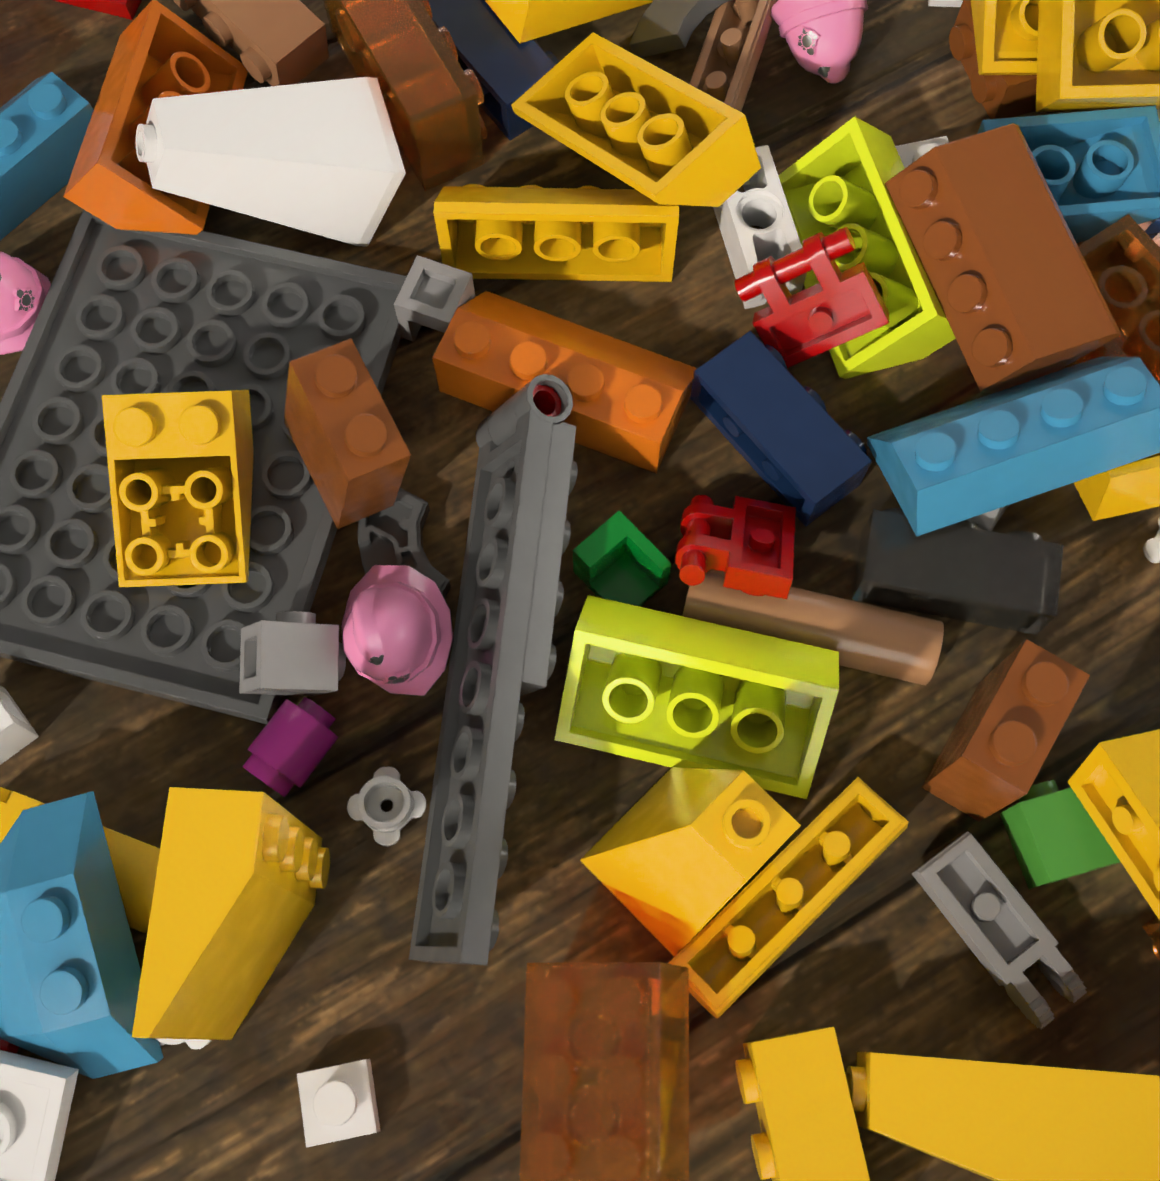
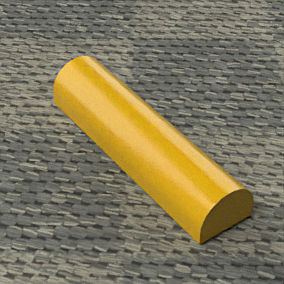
M857 777L668 963L671 971L693 997L710 1014L718 1019L907 829L909 821Z

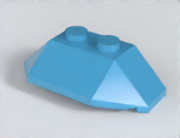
M94 791L23 810L0 843V1039L60 1065L79 1069L78 1073L92 1079L158 1063L164 1058L160 1042L155 1038L132 1037L141 970Z

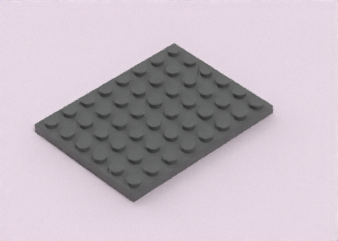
M83 210L0 403V657L267 724L276 713L282 695L239 694L241 628L261 620L276 621V613L310 612L337 532V527L284 423L289 361L352 338L382 396L402 336L394 302L407 276L201 231L198 235L115 229L86 210ZM249 390L254 456L248 582L119 587L102 395Z

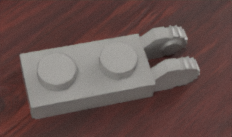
M969 832L962 834L911 873L999 986L1004 985L1008 996L1014 1004L1019 1007L1026 1018L1036 1025L1037 1028L1042 1029L1054 1019V1014L1051 1012V1008L1046 1000L1023 973L1032 964L1037 962L1040 971L1050 981L1053 988L1061 996L1068 999L1069 1002L1075 1003L1087 993L1083 981L1080 980L1070 964L1055 947L1059 944L1058 941Z

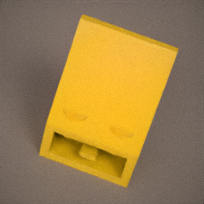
M249 390L102 395L119 587L248 582L254 456Z

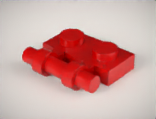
M843 227L827 236L819 232L803 240L802 248L777 260L769 256L755 263L752 272L734 281L736 291L743 302L760 294L765 296L769 306L754 313L752 324L764 345L769 344L781 354L787 368L889 323V311L865 263L862 262L841 272L835 259L856 249L853 237L847 227ZM813 270L819 283L791 295L786 282Z
M706 495L695 496L692 498L690 505L685 508L680 524L683 538L677 545L675 563L678 569H680L679 577L681 581L690 586L699 585L704 581L705 574L710 569L724 571L723 587L741 590L753 596L767 595L787 599L793 580L796 507L735 496L733 508H726L714 505L713 500Z

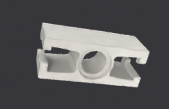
M768 145L755 147L761 169L743 184L745 192L737 190L722 205L713 207L735 279L752 272L755 263L769 256L777 260L802 248ZM750 226H759V227H762V228H764V229H756V228H752V227H750ZM807 273L786 282L791 295L802 291ZM760 294L743 302L745 309L764 305L767 300L763 294Z

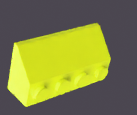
M856 116L778 175L802 247L804 239L819 232L827 236L843 227H847L853 237L856 249L835 259L841 272L864 262L889 311L888 324L829 349L838 375L844 379L924 359L956 339L885 185L888 180L905 169L892 137ZM813 270L806 274L804 281L805 289L819 283Z
M588 595L574 631L554 740L671 768L744 770L764 790L807 799L839 692V652Z

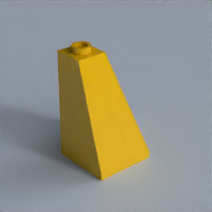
M672 767L580 861L675 957L801 825L744 770Z
M857 1052V1066H848L846 1079L853 1109L856 1111L857 1126L993 1181H1160V1076L873 1052Z

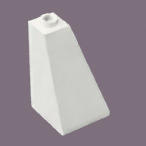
M373 77L153 98L146 124H138L136 130L137 157L140 162H147L152 188L355 246L369 245L406 174L378 79Z

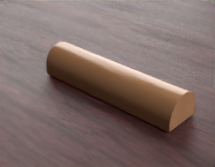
M731 0L718 7L713 16L689 84L742 112L773 21L771 9L778 0Z
M710 569L705 574V579L701 584L689 585L682 615L684 617L838 651L840 666L925 686L932 679L938 664L944 636V624L939 620L792 586L790 587L787 599L767 595L753 596L741 590L723 587L724 571Z

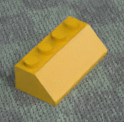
M594 32L511 104L516 115L658 204L719 207L761 169L744 113Z
M467 184L462 187L443 186L434 201L433 213L442 263L472 273L473 279L672 282L679 223V205L658 204L636 189H600L594 186L542 188L537 185L485 187L480 184Z

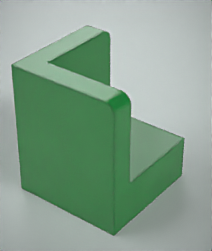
M620 510L572 550L573 572L597 597L642 607L668 584L671 568L670 561Z

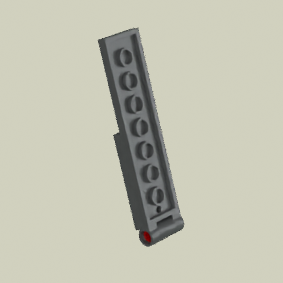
M542 374L536 376L488 415L478 425L476 431V442L479 446L478 462L409 960L432 963L487 965L489 951L495 946L499 934V915L497 910L494 909L497 881L503 875L508 859V845L503 838L506 809L510 807L515 796L516 774L511 769L514 742L521 734L525 717L524 707L519 700L520 696L545 688L547 680L551 677L555 667L556 648L551 642L554 617L561 608L564 595L563 584L559 581L561 556L568 546L571 534L570 523L566 520L568 496L574 488L578 473L577 463L573 461L577 426L563 422L571 413L573 398L568 386L554 375Z

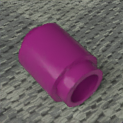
M304 697L298 706L286 699L247 749L252 754L242 767L285 798L294 785L299 788L302 787L338 739V736L329 730L336 719L307 697Z

